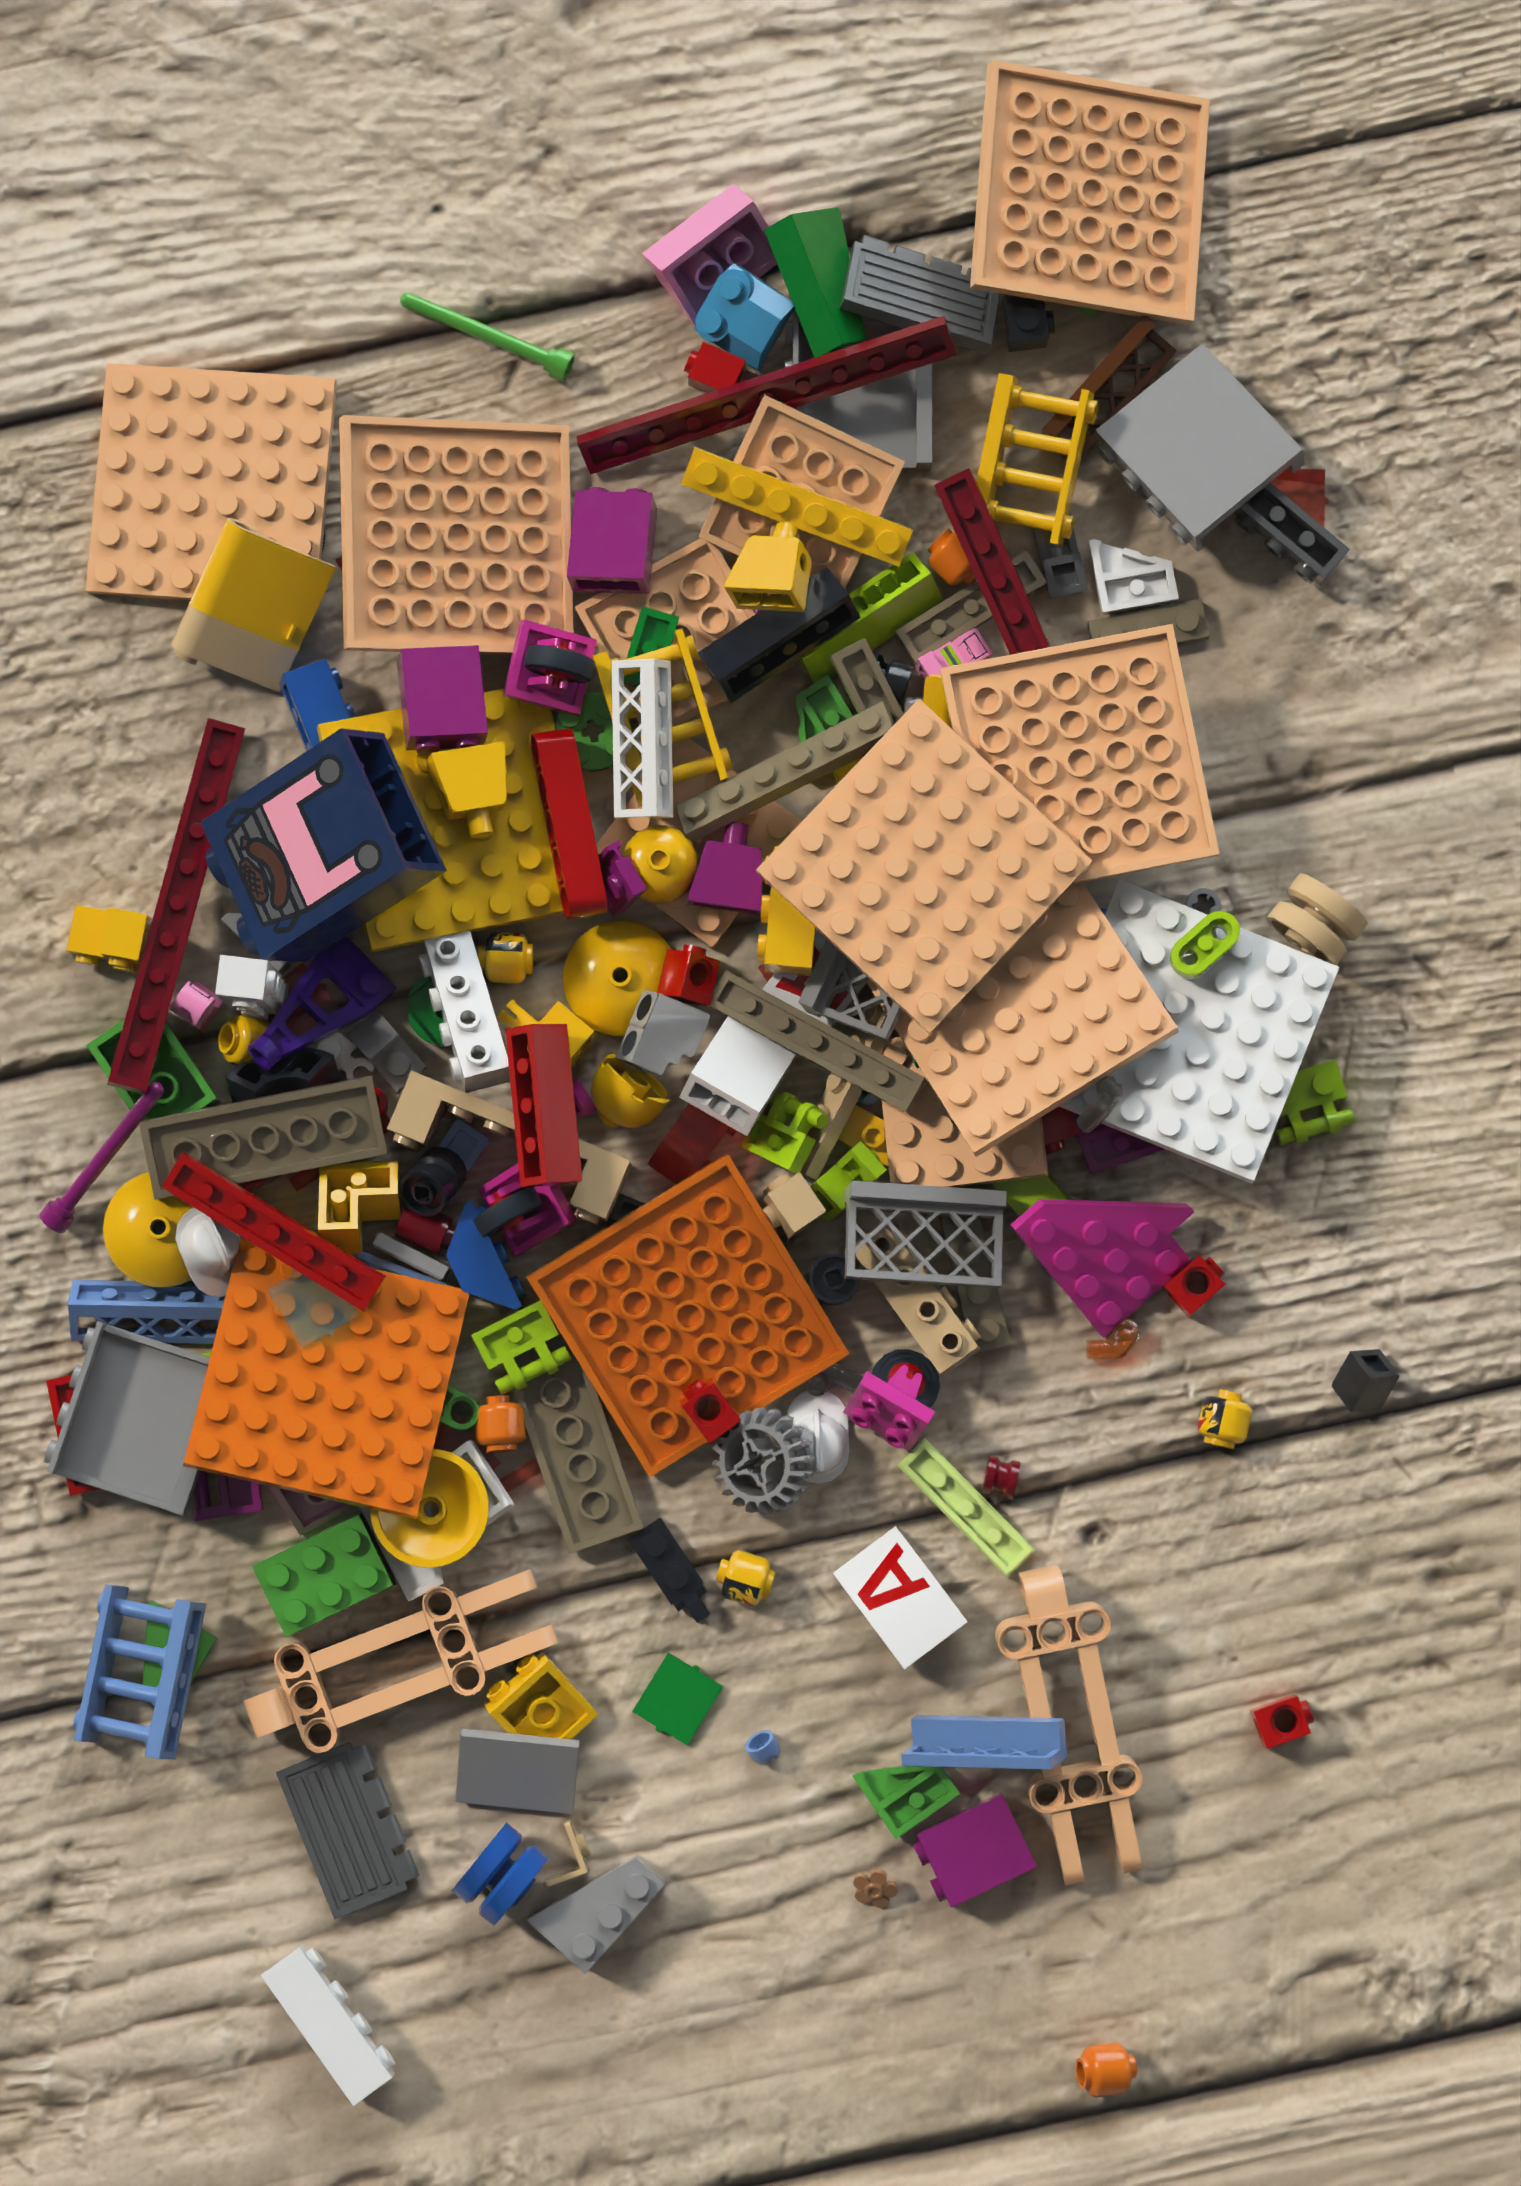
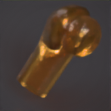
M1130 1319L1123 1320L1107 1340H1087V1359H1121L1125 1357L1139 1339L1138 1324Z

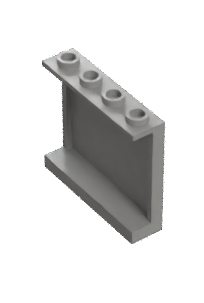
M796 310L793 311V322H787L785 325V345H793V360H785V367L815 358ZM861 316L866 340L863 342L904 329ZM932 364L794 408L904 460L905 464L901 471H931Z
M1203 343L1095 430L1099 444L1096 449L1105 462L1109 465L1115 462L1123 471L1121 477L1134 492L1140 489L1148 498L1146 504L1158 518L1165 516L1173 525L1170 528L1175 537L1183 545L1190 543L1197 552L1202 549L1201 539L1278 475L1287 468L1294 474L1305 465L1303 449Z
M97 1321L95 1329L88 1328L82 1344V1350L87 1351L83 1365H76L71 1376L69 1387L74 1388L70 1404L63 1403L57 1418V1425L62 1426L58 1440L50 1441L44 1457V1462L49 1463L47 1472L186 1516L201 1470L184 1467L183 1463L210 1358Z

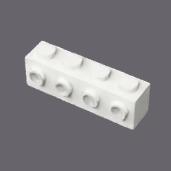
M470 931L425 940L424 954L419 955V962L424 978L431 976L434 988L429 989V996L434 1012L441 1011L444 1023L439 1024V1030L444 1047L451 1045L454 1058H450L449 1063L454 1081H462L465 1093L510 1082L508 1056Z
M220 955L215 995L232 1010L241 1011V1014L268 1020L269 1014L276 1015L280 1006L288 998L289 984L285 983V979H283V976L268 960Z
M302 1944L265 1971L261 1977L354 2106L394 2076L395 2072L391 2067L395 2065V2061L383 2045L377 2048L368 2035L372 2032V2029L361 2013L358 2012L353 2015L345 2002L349 2000V1997L337 1980L331 1983L322 1971L326 1964L319 1953L313 1947L307 1950L304 1944Z

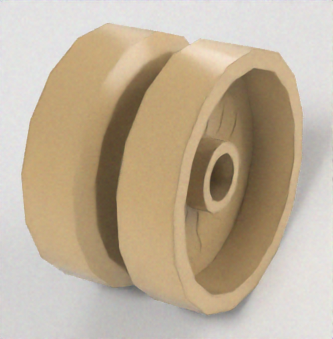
M1300 873L1287 890L1293 903L1279 901L1266 919L1281 936L1303 953L1337 966L1347 952L1345 944L1340 938L1355 941L1368 922L1354 906L1318 880Z

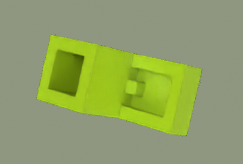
M861 1141L810 1186L826 1209L822 1218L827 1223L831 1222L847 1207V1204H844V1191L851 1181L875 1182L887 1170L881 1164L878 1155L873 1150L867 1148Z

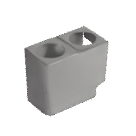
M643 989L615 1058L645 1073L650 1071L661 1075L664 1073L667 1065L679 1064L682 1055L689 1057L695 1055L710 1015L660 993Z

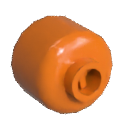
M948 528L928 548L927 551L931 554L928 564L949 586H957L963 581L969 586L976 580L955 531L952 532Z
M509 1395L486 1397V1405L479 1406L478 1420L474 1425L476 1443L479 1446L486 1447V1453L517 1451V1445L526 1439L523 1407L517 1403H510Z
M1117 2042L1089 2046L1083 2050L1081 2057L1076 2060V2078L1082 2090L1086 2089L1095 2098L1123 2094L1129 2090L1131 2079L1137 2076L1136 2060L1132 2054H1127L1125 2048Z

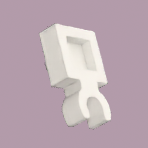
M338 1031L308 1046L309 1048L334 1054L338 1072L341 1070L346 1072L347 1080L355 1079L354 1073L359 1067H365L372 1073L376 1070L374 1065L367 1059H355L352 1057L358 1047Z

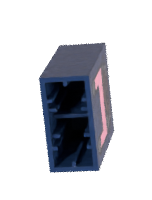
M339 729L200 822L211 845V848L206 852L207 865L215 879L221 885L231 890L242 914L237 920L239 937L245 947L262 960L307 962L447 871L385 734L379 732Z

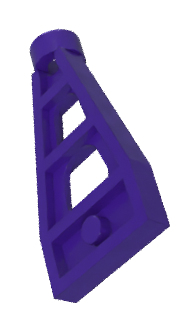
M345 936L314 957L266 1031L248 1046V1051L258 1065L269 1070L280 1060L367 1017L389 998L397 987ZM325 978H329L349 998V1003L346 1006L332 1013H325L312 1000L313 991L319 982ZM298 1007H302L317 1022L315 1027L301 1036H296L285 1024L289 1016Z

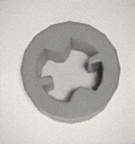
M1199 888L1193 891L1185 903V906L1192 908L1198 902L1197 897L1205 896V902L1210 899L1213 903V907L1208 910V914L1220 911L1221 909L1220 898L1213 890L1207 888Z

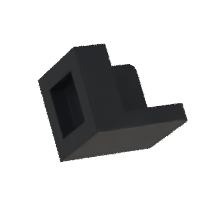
M1380 1349L1350 1351L1332 1382V1388L1350 1412L1380 1410L1400 1375Z

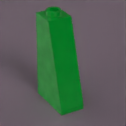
M839 208L790 214L764 230L814 357L850 347L866 340L861 315L840 309L849 262V252Z

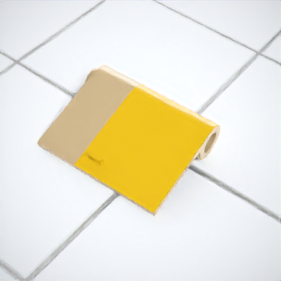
M228 518L171 642V646L176 650L174 655L189 664L196 665L197 661H201L280 692L279 681L282 674L289 672L336 570V566L266 538L256 528L239 520Z

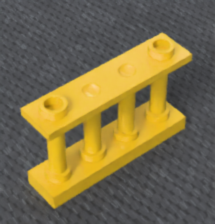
M998 373L976 481L995 522L1000 521L1051 531L1050 543L1063 546L1064 538L1070 539L1073 531L1074 516L1069 514L1088 423L1094 424L1096 420L1098 401L1093 400V392L1085 389L1081 390L1079 401L1023 391V387L1018 386L1019 379L1017 377ZM1020 406L1076 417L1071 440L1015 429V425L1010 424L1013 409H1019ZM1013 444L1068 455L1063 478L1007 467V463L1002 462L1005 447L1010 448ZM1004 483L1060 493L1056 515L1050 516L1000 506L999 501H995L997 485L1003 486Z
M681 628L675 630L677 644L625 660L653 658L671 662L679 659L683 660L689 681L671 686V702L694 696L700 718L673 726L672 743L705 733L712 756L672 767L673 783L717 771L720 782L728 780L726 771L733 770L727 747L719 749L692 661V659L699 658L693 636L685 637ZM608 651L592 656L612 720L611 661H616L618 658L610 660ZM640 668L624 669V676L639 672ZM634 706L624 715L625 726L631 732L629 719L636 718L635 713H639ZM634 744L625 754V764L632 772L642 763L640 759L642 754ZM633 784L632 788L639 808L642 807V791Z

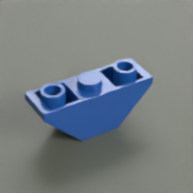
M473 1200L466 1202L446 1254L462 1291L516 1311L524 1308L520 1299L527 1296L518 1276L510 1278L504 1264L509 1262L510 1259L502 1242L499 1240L493 1243L490 1236L483 1238L474 1224L473 1220L475 1217L485 1211L486 1208L484 1205L477 1208Z

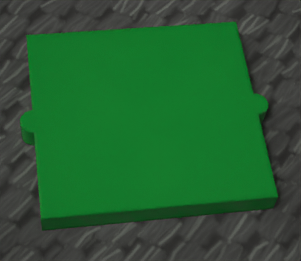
M667 1653L632 1712L655 1725L657 1732L664 1731L688 1745L723 1686L699 1672L697 1665L691 1667L672 1654Z

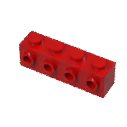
M529 1024L505 1029L520 1187L557 1186L581 1182V1161L567 1024Z

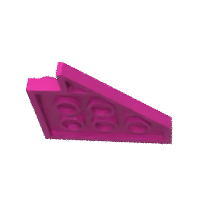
M1039 1199L1010 1226L1097 1333L1104 1338L1191 1262L1170 1234L1194 1213V1210L1186 1203Z

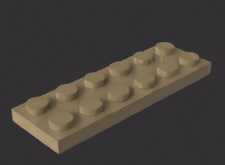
M372 1076L139 1121L154 1200L175 1196L161 1186L183 1152L235 1184L387 1154Z
M555 1325L559 1336L547 1341L546 1344L550 1352L565 1346L572 1360L558 1366L559 1371L548 1375L546 1372L527 1382V1387L518 1392L515 1388L513 1392L517 1403L524 1409L525 1426L568 1552L571 1554L643 1529L644 1526L598 1393ZM533 1348L514 1359L518 1367L521 1368L540 1357L536 1349Z

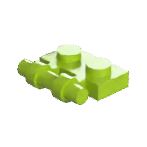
M1337 1060L1297 1072L1280 1117L1287 1116L1289 1127L1276 1130L1280 1145L1294 1141L1296 1144L1307 1142L1310 1136L1327 1131L1331 1135L1341 1132L1342 1127L1355 1123V1117L1351 1108L1337 1112L1334 1107V1101L1348 1097ZM1320 1106L1323 1117L1306 1122L1302 1121L1301 1111Z
M775 1091L768 1102L772 1106L768 1115H760L748 1136L744 1137L740 1147L797 1174L801 1172L816 1142L815 1139L807 1136L809 1129L812 1127L825 1128L829 1118L825 1113H822L821 1108L810 1102L801 1103L797 1096L789 1092L780 1093ZM794 1116L790 1126L785 1125L788 1117Z
M541 1300L471 1335L489 1371L502 1364L504 1365L508 1375L495 1381L501 1395L515 1388L518 1392L527 1387V1382L546 1372L548 1375L559 1371L558 1366L572 1360L565 1346L550 1352L546 1342L559 1336V1333ZM535 1348L540 1358L519 1368L514 1358Z

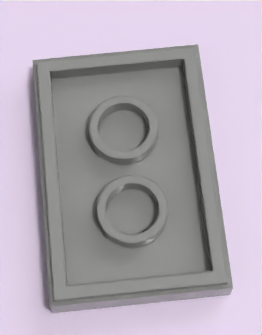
M462 1728L459 1745L456 1802L573 1814L580 1740Z

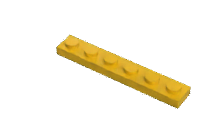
M697 447L693 449L681 481L683 486L773 520L789 522L800 530L898 567L901 564L913 529Z

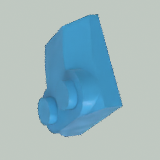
M733 263L718 277L696 316L695 331L703 339L715 343L728 353L745 359L747 365L757 371H761L764 360L795 307L790 298L739 264Z

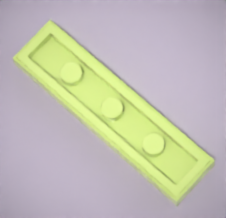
M926 1438L897 1465L1007 1578L1035 1551Z

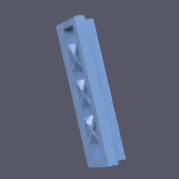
M73 1280L68 1301L71 1341H84L88 1328H80L79 1317H94L99 1322L163 1343L214 1344L217 1330H203L196 1323L204 1319L218 1320L219 1324L225 1296H209L199 1290L194 1282H187L174 1287L158 1288L146 1286L136 1281ZM122 1318H133L141 1325L136 1329H126L118 1321ZM161 1319H173L179 1326L174 1330L163 1329L157 1322Z
M916 1715L911 1719L913 1746L901 1754L902 1766L1051 1770L1067 1758L1064 1718Z

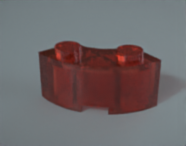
M688 1103L657 1147L647 1165L673 1183L678 1184L711 1164L712 1161L709 1159L726 1134L734 1137L737 1130Z

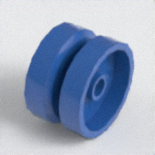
M507 1822L451 1890L467 1904L473 1902L485 1887L488 1888L491 1892L479 1906V1914L493 1926L497 1924L510 1907L514 1909L535 1883L536 1879L534 1877L550 1858L535 1845L527 1847L516 1861L512 1860L510 1856L521 1843L522 1835Z

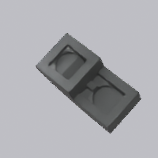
M1033 528L1043 575L1047 581L1046 587L1049 598L1088 590L1074 528L1070 539L1064 538L1063 546L1050 543L1051 531Z

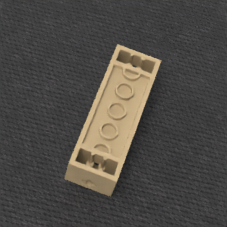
M411 1071L387 1127L395 1135L393 1141L396 1144L415 1152L418 1151L419 1146L429 1149L446 1106H448L447 1112L462 1121L471 1124L475 1117L484 1121L483 1127L496 1135L508 1138L510 1132L515 1134L513 1112L414 1071ZM578 1139L580 1161L586 1164L582 1172V1181L578 1182L569 1204L573 1209H576L574 1214L576 1218L598 1226L600 1220L607 1222L623 1189L632 1164L626 1158Z

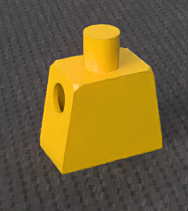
M778 522L773 536H752L748 538L724 584L726 592L737 609L804 612L810 578L811 557L801 540L796 538L798 528L789 522Z
M504 741L431 753L426 761V765L447 819L466 818L471 838L492 834L490 814L502 811L507 801Z

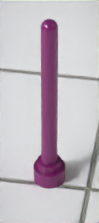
M158 1082L150 1084L146 1094L139 1098L64 1196L47 1203L39 1214L40 1219L47 1227L57 1233H64L74 1221V1207L138 1127L139 1121L145 1118L163 1095L164 1088L162 1084Z

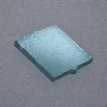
M296 1270L292 1271V1276L267 1290L302 1348L320 1340L326 1335L329 1337L334 1336L335 1330L359 1316L352 1304Z

